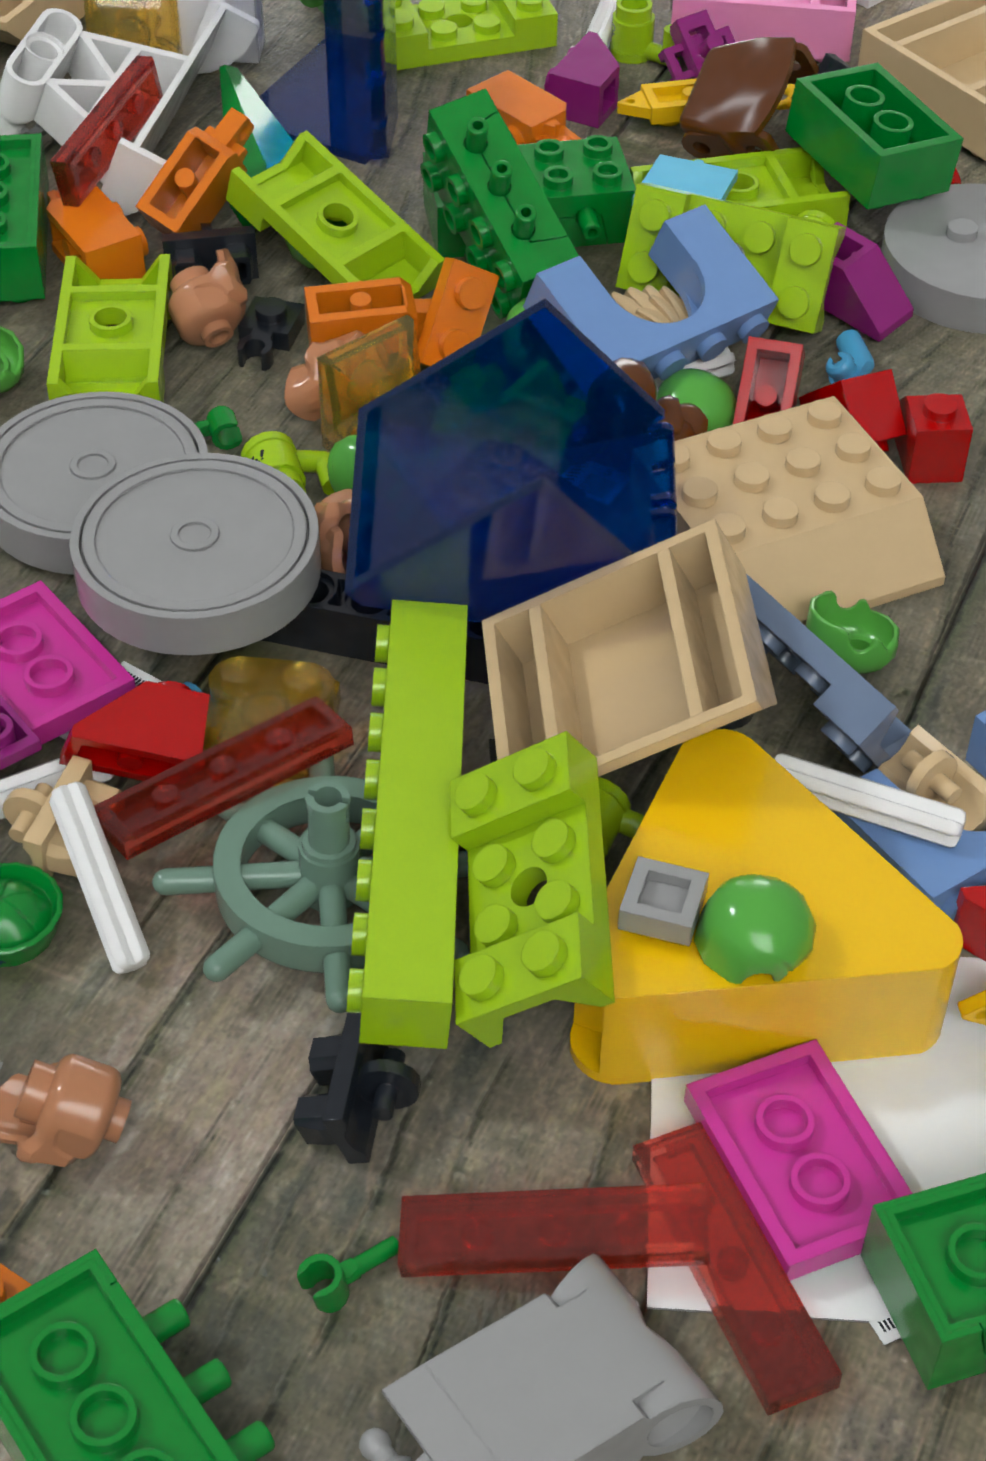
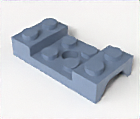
M747 575L765 654L769 652L793 675L797 674L811 687L810 690L818 697L813 705L828 720L820 730L863 773L872 765L878 768L882 763L891 759L901 749L912 731L896 717L899 712L897 707Z

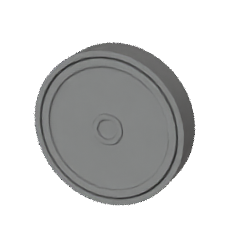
M951 184L947 192L926 196L922 199L901 202L887 218L881 251L914 308L913 313L944 327L986 334V184Z
M123 392L73 394L48 400L22 411L0 427V547L14 558L30 566L55 573L74 575L69 548L70 532L76 514L90 495L111 478L139 464L173 455L208 453L207 444L202 433L191 419L174 407L149 397Z
M189 453L151 460L125 470L108 480L90 495L76 514L70 532L69 548L77 593L87 614L100 628L116 639L131 646L157 653L205 655L226 652L258 642L282 629L299 615L313 597L321 574L318 517L315 507L305 491L286 474L267 464L230 454Z

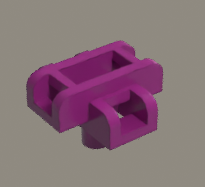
M705 9L677 19L670 26V34L675 45L663 49L658 54L660 62H665L672 77L669 81L696 79L708 52L713 47L735 43V39L729 26L715 30ZM691 32H697V34L690 36ZM680 56L683 57L688 68L685 72L682 71L677 59Z

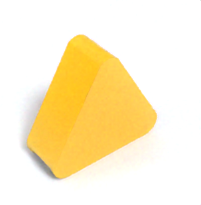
M715 729L684 742L607 887L615 1002L603 1007L574 1003V1020L570 1032L569 1046L571 1057L576 1066L585 1075L598 1082L620 1085L651 1082V1079L719 1073L817 1039L830 1062L920 1054L930 1049L937 1042L941 1034L963 947V936L958 924L750 737L733 730ZM638 856L709 873L707 893L702 909L720 885L733 877L757 874L781 879V881L790 883L804 895L816 923L812 952L804 962L793 971H789L787 976L778 982L774 981L770 974L761 973L748 977L741 984H734L704 964L694 943L696 928L690 946L618 929L619 909Z

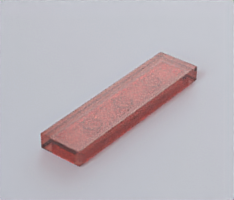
M137 55L50 160L63 206L79 207L108 171L121 137L131 142L163 97L152 56Z
M314 696L94 805L105 837L126 860H129L354 745L352 727L320 698Z
M701 1121L633 1145L632 1161L767 1416L839 1388L842 1373Z
M706 1183L402 1196L398 1248V1267L401 1277L571 1271L581 1260L593 1253L599 1255L610 1269L711 1265Z

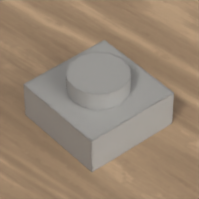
M638 856L619 909L618 929L690 946L707 893L709 873Z

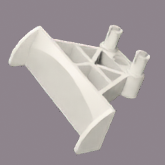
M209 0L190 53L187 56L82 31L81 21L72 13L57 8L46 9L6 62L0 82V135L19 134V131L26 124L34 120L103 184L101 191L111 202H117L120 205L124 216L139 211L135 207L167 161L152 152L167 130L197 74L214 72L219 70V66L224 64L231 65L248 50L261 28V23L258 19L222 0ZM68 72L72 79L63 78ZM133 88L163 94V97L158 102ZM106 121L111 127L135 139L134 143L122 137L118 141L103 127V123Z

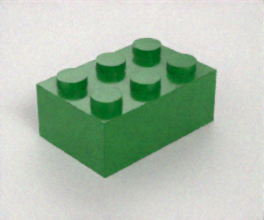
M878 62L797 78L785 129L804 151L809 153L867 210L879 209L886 205L912 199H922L926 196L949 191L964 140L962 136Z

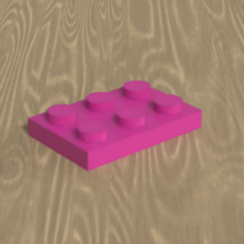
M41 580L0 599V695L41 740V745L71 731L75 723L136 687L135 679Z
M817 1039L686 1084L684 1102L785 1282L861 1254L873 1205L913 1194Z

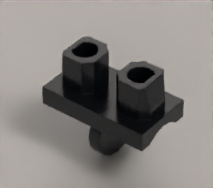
M210 222L201 223L200 231L161 234L163 254H170L173 277L180 271L192 266H204L210 271L218 261L216 250L226 248L230 251L238 267L240 280L243 285L250 284L252 279L259 278L256 238L253 225L212 229Z
M347 1013L342 1034L313 1038L308 1057L310 1072L319 1086L330 1085L329 1091L325 1094L298 1097L293 1117L295 1127L307 1144H337L349 1164L370 1162L378 1121L391 1120L394 1109H401L414 1104L419 1097L422 1084L420 1075L413 1068L404 1064L406 1055L402 1050L389 1048L387 1045L359 1043L361 1013Z

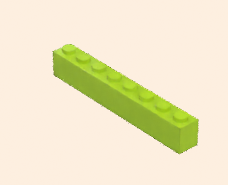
M392 599L390 625L377 624L375 662L387 663V668L374 667L371 706L384 707V713L370 712L367 752H379L381 754L380 760H366L364 799L377 800L376 809H362L360 849L373 850V860L358 859L355 901L369 902V913L354 912L351 946L352 956H365L364 969H349L346 1009L348 1013H361L359 1043L437 1049H447L453 1004L459 844L451 839L450 780L460 777L462 773L468 605Z

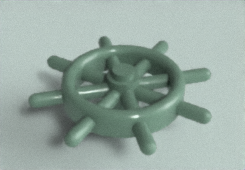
M320 744L314 746L309 752V777L277 785L260 793L248 802H244L218 784L209 783L204 785L199 791L200 803L227 821L215 845L213 865L164 868L154 874L152 885L156 892L166 896L215 893L219 911L234 936L205 960L203 973L208 980L213 982L225 980L256 953L284 967L305 972L324 973L326 1003L333 1012L344 1013L347 1009L349 969H364L365 956L351 955L353 923L348 924L347 908L355 904L369 913V902L355 901L358 859L373 860V856H370L373 850L360 849L361 829L355 833L349 827V822L361 824L362 809H376L377 800L364 799L365 779L335 776L333 753L329 747ZM308 824V828L301 837L288 830L296 826ZM262 845L287 860L248 863L252 855ZM467 850L458 851L457 878L468 877ZM290 888L268 907L261 904L250 892V890ZM309 907L319 911L320 925H310L294 920ZM456 936L454 960L470 954L468 945Z

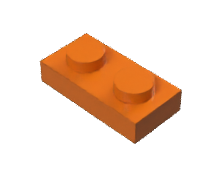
M445 257L412 361L447 374L453 373L459 367L472 361L500 276L461 260Z

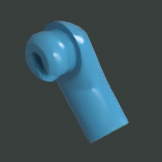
M853 329L842 332L836 339V346L839 350L838 355L841 360L834 363L830 357L825 367L831 384L840 380L869 374L875 366L874 359L861 334Z

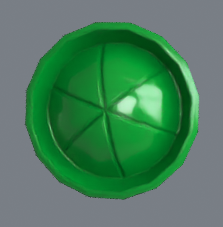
M19 862L0 863V967L18 966L35 959L48 948L56 934L62 915L63 893L55 878L39 867Z

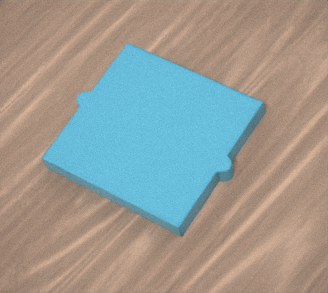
M660 154L642 183L656 184L725 200L738 178V170L706 164L700 159L691 161Z

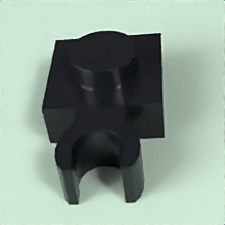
M255 296L238 325L239 342L237 344L239 366L244 367L247 359L260 356L262 371H267L274 363V349L290 351L306 321L305 304L284 301L277 297L265 298Z

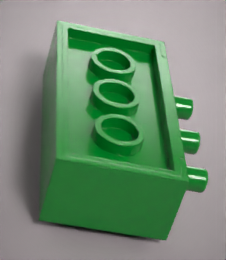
M485 88L429 110L427 133L423 135L425 161L421 163L420 170L427 189L431 193L437 192L444 204L443 214L448 228L454 235L459 233L466 245L465 252L468 264L500 276L491 306L499 319H506L508 312L523 298H527L538 272L579 255Z
M42 133L0 135V301L23 303L32 299H45L48 237L46 207L48 206L47 192H49V179Z
M591 135L585 139L558 141L555 139H543L537 143L518 144L520 151L574 247L625 242L632 210V197L635 194L636 186L617 136ZM423 152V163L425 161V152ZM423 181L424 207L435 250L444 258L464 257V254L466 256V245L459 233L454 235L447 226L443 214L444 204L438 193H431Z
M986 1173L873 1205L861 1257L926 1389L930 1390L985 1373Z
M97 1249L92 1250L0 1303V1440L13 1461H257L274 1450L275 1442L266 1425L260 1420L253 1422L224 1440L202 1407V1404L231 1387L232 1380L221 1360L214 1358L182 1377L161 1346V1343L190 1326V1318L184 1306L178 1299H172L142 1317L119 1282H117V1279Z

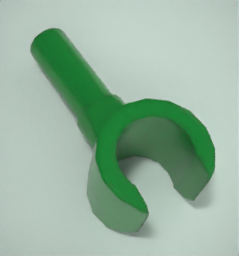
M227 406L213 408L208 413L206 420L194 423L199 428L203 437L211 436L212 442L219 449H233L242 442V435L237 426L238 422L235 413Z
M392 1235L357 1256L350 1257L341 1263L332 1255L324 1253L314 1254L300 1264L297 1271V1279L302 1289H310L324 1279H332V1283L328 1287L319 1290L313 1296V1300L318 1310L325 1313H334L341 1310L347 1303L350 1295L349 1284L360 1279L361 1275L401 1253V1246L399 1241Z

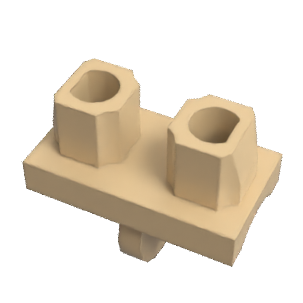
M917 725L910 732L901 749L891 759L882 763L878 769L900 790L961 808L966 812L963 830L984 831L986 829V780L920 725Z
M76 755L72 756L54 788L46 783H38L35 789L17 788L9 793L3 803L2 810L4 816L12 825L8 833L10 838L18 843H23L24 850L31 857L32 866L39 867L50 876H53L54 872L77 877L49 803L52 791L55 788L73 782L83 783L87 787L104 831H112L122 813L121 790L93 780L92 760Z

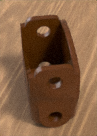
M760 37L713 47L704 60L680 116L679 123L684 132L681 141L683 148L699 159L779 149L773 137L768 132L763 131L778 107L787 85L795 84L797 78L818 74L819 67L808 47L796 42L793 37Z

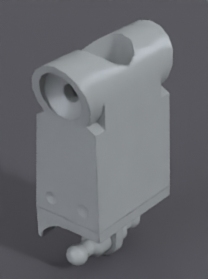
M594 1253L585 1257L571 1269L557 1286L551 1297L546 1293L540 1295L382 1389L384 1397L424 1451L415 1461H640L643 1456H657L673 1452L691 1444L716 1425L724 1412L722 1402L683 1355L646 1325L638 1301L603 1259ZM373 1427L367 1429L359 1440L360 1452L368 1461H413L410 1456L397 1454L392 1447L389 1434L382 1428Z

